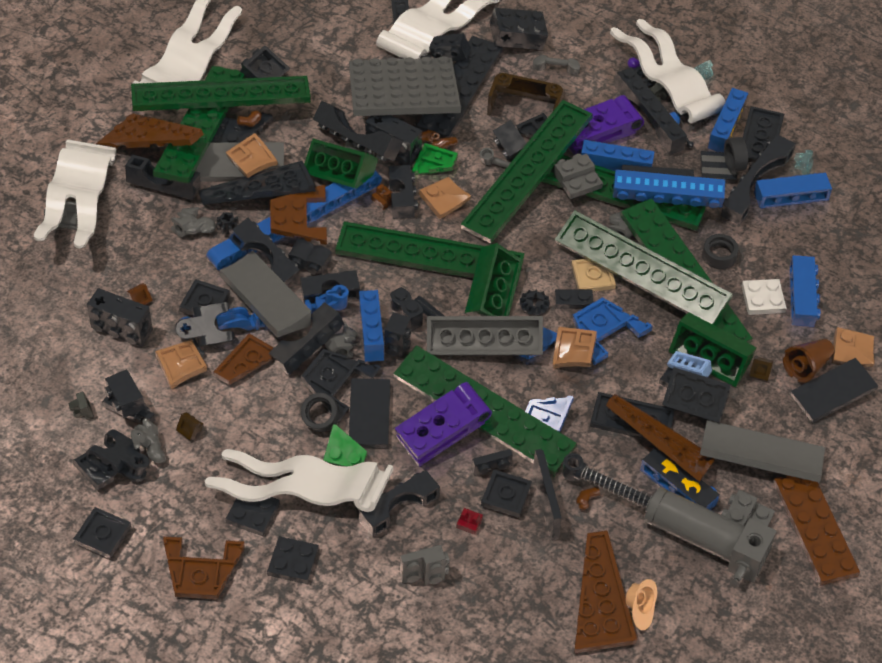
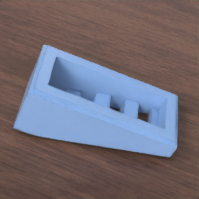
M675 351L667 363V366L672 369L675 367L704 377H708L712 372L711 360Z

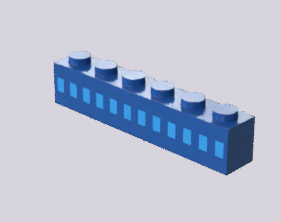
M615 170L613 198L647 201L652 198L656 203L665 202L675 205L686 204L695 207L722 208L725 198V180Z

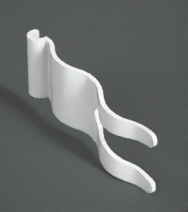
M196 0L185 23L176 29L171 36L161 60L141 74L142 79L140 82L135 80L133 84L201 81L212 55L225 43L233 24L242 14V8L239 6L233 7L225 14L219 26L209 38L199 43H193L192 40L196 37L201 27L205 10L211 1Z
M430 0L420 8H412L402 13L389 31L383 30L379 34L376 46L400 58L411 57L420 59L421 56H425L430 52L429 46L433 37L442 36L450 30H458L464 27L482 8L492 3H498L501 0H467L450 14H445L443 11L451 0Z
M643 19L636 21V25L643 33L652 36L656 40L662 65H658L651 49L642 39L628 36L618 28H611L610 34L620 42L630 44L635 49L645 76L665 87L675 109L681 115L689 114L688 122L690 124L722 111L726 102L724 97L720 94L711 96L701 74L696 69L685 66L679 61L672 39L664 30L652 27Z
M66 140V148H62L59 153L53 180L48 184L45 217L34 233L36 241L45 240L48 234L59 226L63 217L66 199L73 197L76 199L78 219L74 246L76 248H84L96 229L98 197L104 188L109 165L112 166L115 162L116 148Z
M226 449L222 452L224 460L238 463L257 475L276 477L289 472H293V474L262 486H249L228 478L208 477L205 479V486L221 490L237 499L248 502L262 501L279 494H291L310 503L323 506L354 501L358 509L370 512L375 509L393 472V466L388 465L385 471L379 470L375 462H362L354 466L342 467L329 464L320 458L309 455H299L281 462L268 463L255 459L244 452Z

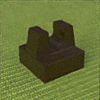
M754 356L749 376L768 381L773 360Z
M185 412L180 416L176 431L191 441L202 430L204 423L199 422L193 415Z

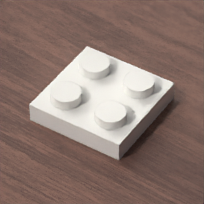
M779 279L742 281L741 286L748 315L786 312L785 300Z

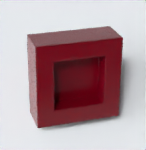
M464 508L456 528L476 535L483 520V514Z

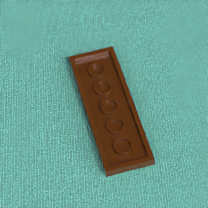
M793 476L774 479L773 484L820 586L859 576L860 570L818 482Z

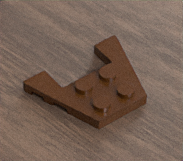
M325 185L315 187L316 191L289 194L271 199V233L292 238L298 236L305 238L306 241L316 240L320 241V244L327 245V227L307 228L306 204L326 202Z
M163 536L175 597L217 600L245 549V542L226 540L223 559L180 557L183 544L182 537Z

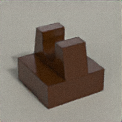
M381 184L376 187V192L371 195V200L384 210L391 205V193L393 192Z
M141 283L127 291L128 298L143 305L153 301L145 283Z

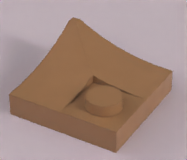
M255 133L226 152L227 157L247 178L266 168L278 165L274 155Z
M450 177L419 191L420 197L439 219L454 212L471 198V195L458 187Z
M558 327L553 368L591 367L597 331Z
M837 327L834 334V354L832 355L831 363L842 365L857 358L863 367H873L874 336Z
M192 340L155 351V356L170 389L175 388L193 376L207 371V366Z

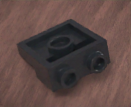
M265 45L261 49L257 48L252 53V57L250 59L246 58L240 65L242 67L240 72L246 78L283 77L290 70V67Z

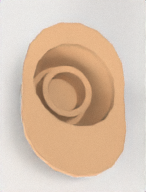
M646 579L640 584L633 583L626 593V604L632 613L633 622L639 630L649 628L653 620L657 586L651 579Z

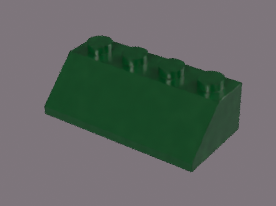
M312 138L304 165L311 176L357 189L374 175L379 158Z
M498 243L481 247L464 314L468 316H509L523 260Z
M689 312L679 321L668 352L674 354L675 351L711 360V375L736 387L750 365L757 347Z

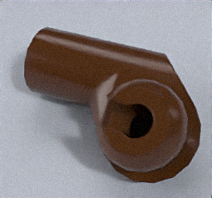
M255 110L248 117L238 116L237 124L254 127L261 120V113Z
M431 130L422 132V142L433 143L440 140L438 132Z
M456 137L442 138L438 142H433L432 145L446 149L449 146L457 145L458 140Z
M598 486L579 493L576 504H578L580 510L589 508V499L600 496Z

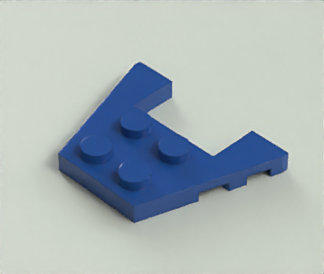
M603 297L573 314L572 318L577 329L597 331L592 358L594 365L608 357V352L599 343L602 339L624 326H627L640 338L652 331L653 327L648 322L645 324L638 320L639 317L623 312V308Z

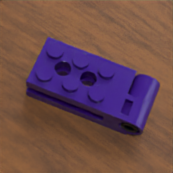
M625 95L618 96L614 100H607L584 109L592 113L593 118L570 145L569 149L574 155L581 154L584 140L609 144L635 134L644 125L645 121Z
M464 382L454 391L451 390L395 427L396 436L420 467L485 424L492 411L468 382Z

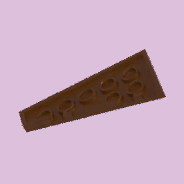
M133 113L128 115L122 123L116 125L96 145L111 146L113 148L125 145L126 148L150 147L151 144H157L158 147H162L167 143H172L173 146L192 145L204 134L200 128Z
M614 394L607 402L606 406L613 413L620 416L653 443L658 450L664 452L699 482L716 458L700 455L701 447L618 395Z
M607 530L587 533L574 654L637 644L636 633L629 608L626 604L624 589Z

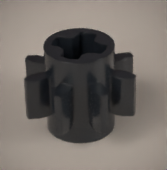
M223 212L220 217H217V230L221 229L222 234H231L232 229L239 224L238 217H234L232 212Z

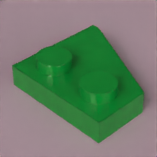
M424 143L412 172L418 175L452 171L458 158V153Z
M333 424L323 461L342 467L354 466L365 462L368 452L341 428Z

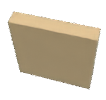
M587 259L572 260L571 266L579 290H593L594 292L616 288L613 273Z

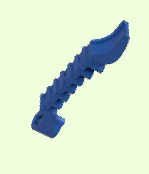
M336 285L331 290L326 291L325 294L316 297L315 304L305 300V305L311 310V314L324 302L336 311L343 310L347 307L349 291L343 285ZM244 307L231 308L227 312L216 316L218 330L243 328L249 331L251 329L259 330V328L263 327L268 328L254 312L252 315H249L248 310Z

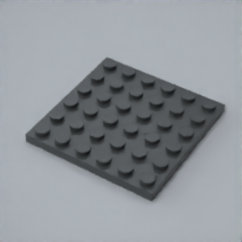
M445 56L439 58L423 57L422 59L411 57L405 59L389 58L387 60L373 58L371 60L354 59L349 61L353 116L461 113L452 58Z

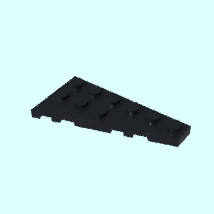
M303 161L256 173L249 178L242 177L198 190L203 205L316 191Z

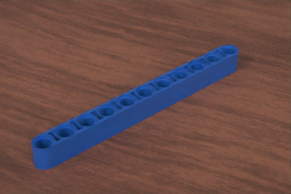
M375 170L374 175L357 189L335 182L325 187L326 202L306 203L307 225L379 186L382 182L381 175ZM270 217L257 223L260 230L270 236L273 243L285 237L271 233ZM227 239L212 247L207 252L206 257L220 271V269L236 263L252 250L241 251L230 239Z

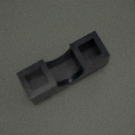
M410 165L389 166L390 191H399V193H391L393 219L415 218V210H418V200L414 199V196H416V186L412 185V183H415V174L411 172Z
M356 270L300 278L304 304L305 300L315 304L316 297L325 294L326 291L331 290L336 285L347 287L349 291L348 301L359 299L360 285Z

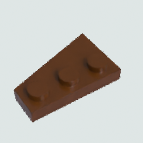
M249 333L213 371L214 377L231 385L272 361L269 352L274 347Z

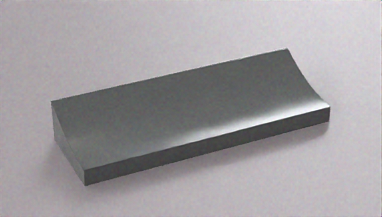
M263 142L278 161V165L266 168L260 172L284 166V142ZM210 143L196 169V172H200V182L232 181L246 177L226 155L228 150L239 143Z
M253 250L236 263L220 269V277L276 337L311 326V310Z
M427 316V352L432 355H543V316Z
M707 420L700 455L820 483L825 447Z

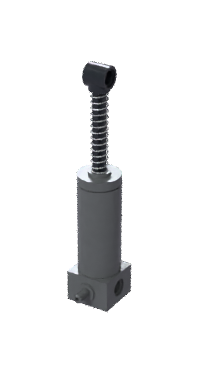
M570 453L564 457L562 475L565 479L576 481L583 478L585 481L588 480L589 483L598 485L599 488L603 487L604 490L607 489L608 492L617 494L618 497L622 496L623 499L626 498L628 501L637 503L638 506L641 505L642 508H646L644 522L729 561L727 571L734 574V580L741 581L744 578L752 583L755 582L771 551L777 530L749 518L746 526L662 487H659L656 493L650 497L647 493L643 494L642 491L639 492L637 489L628 487V484L624 485L623 482L620 483L618 480L609 478L608 475H603L604 473L601 474L598 473L599 471L596 472L594 469H590L579 454Z

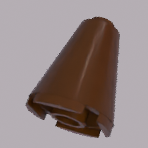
M828 339L791 346L785 350V357L782 360L784 369L791 378L794 376L798 379V382L806 383L814 378L834 354V346Z

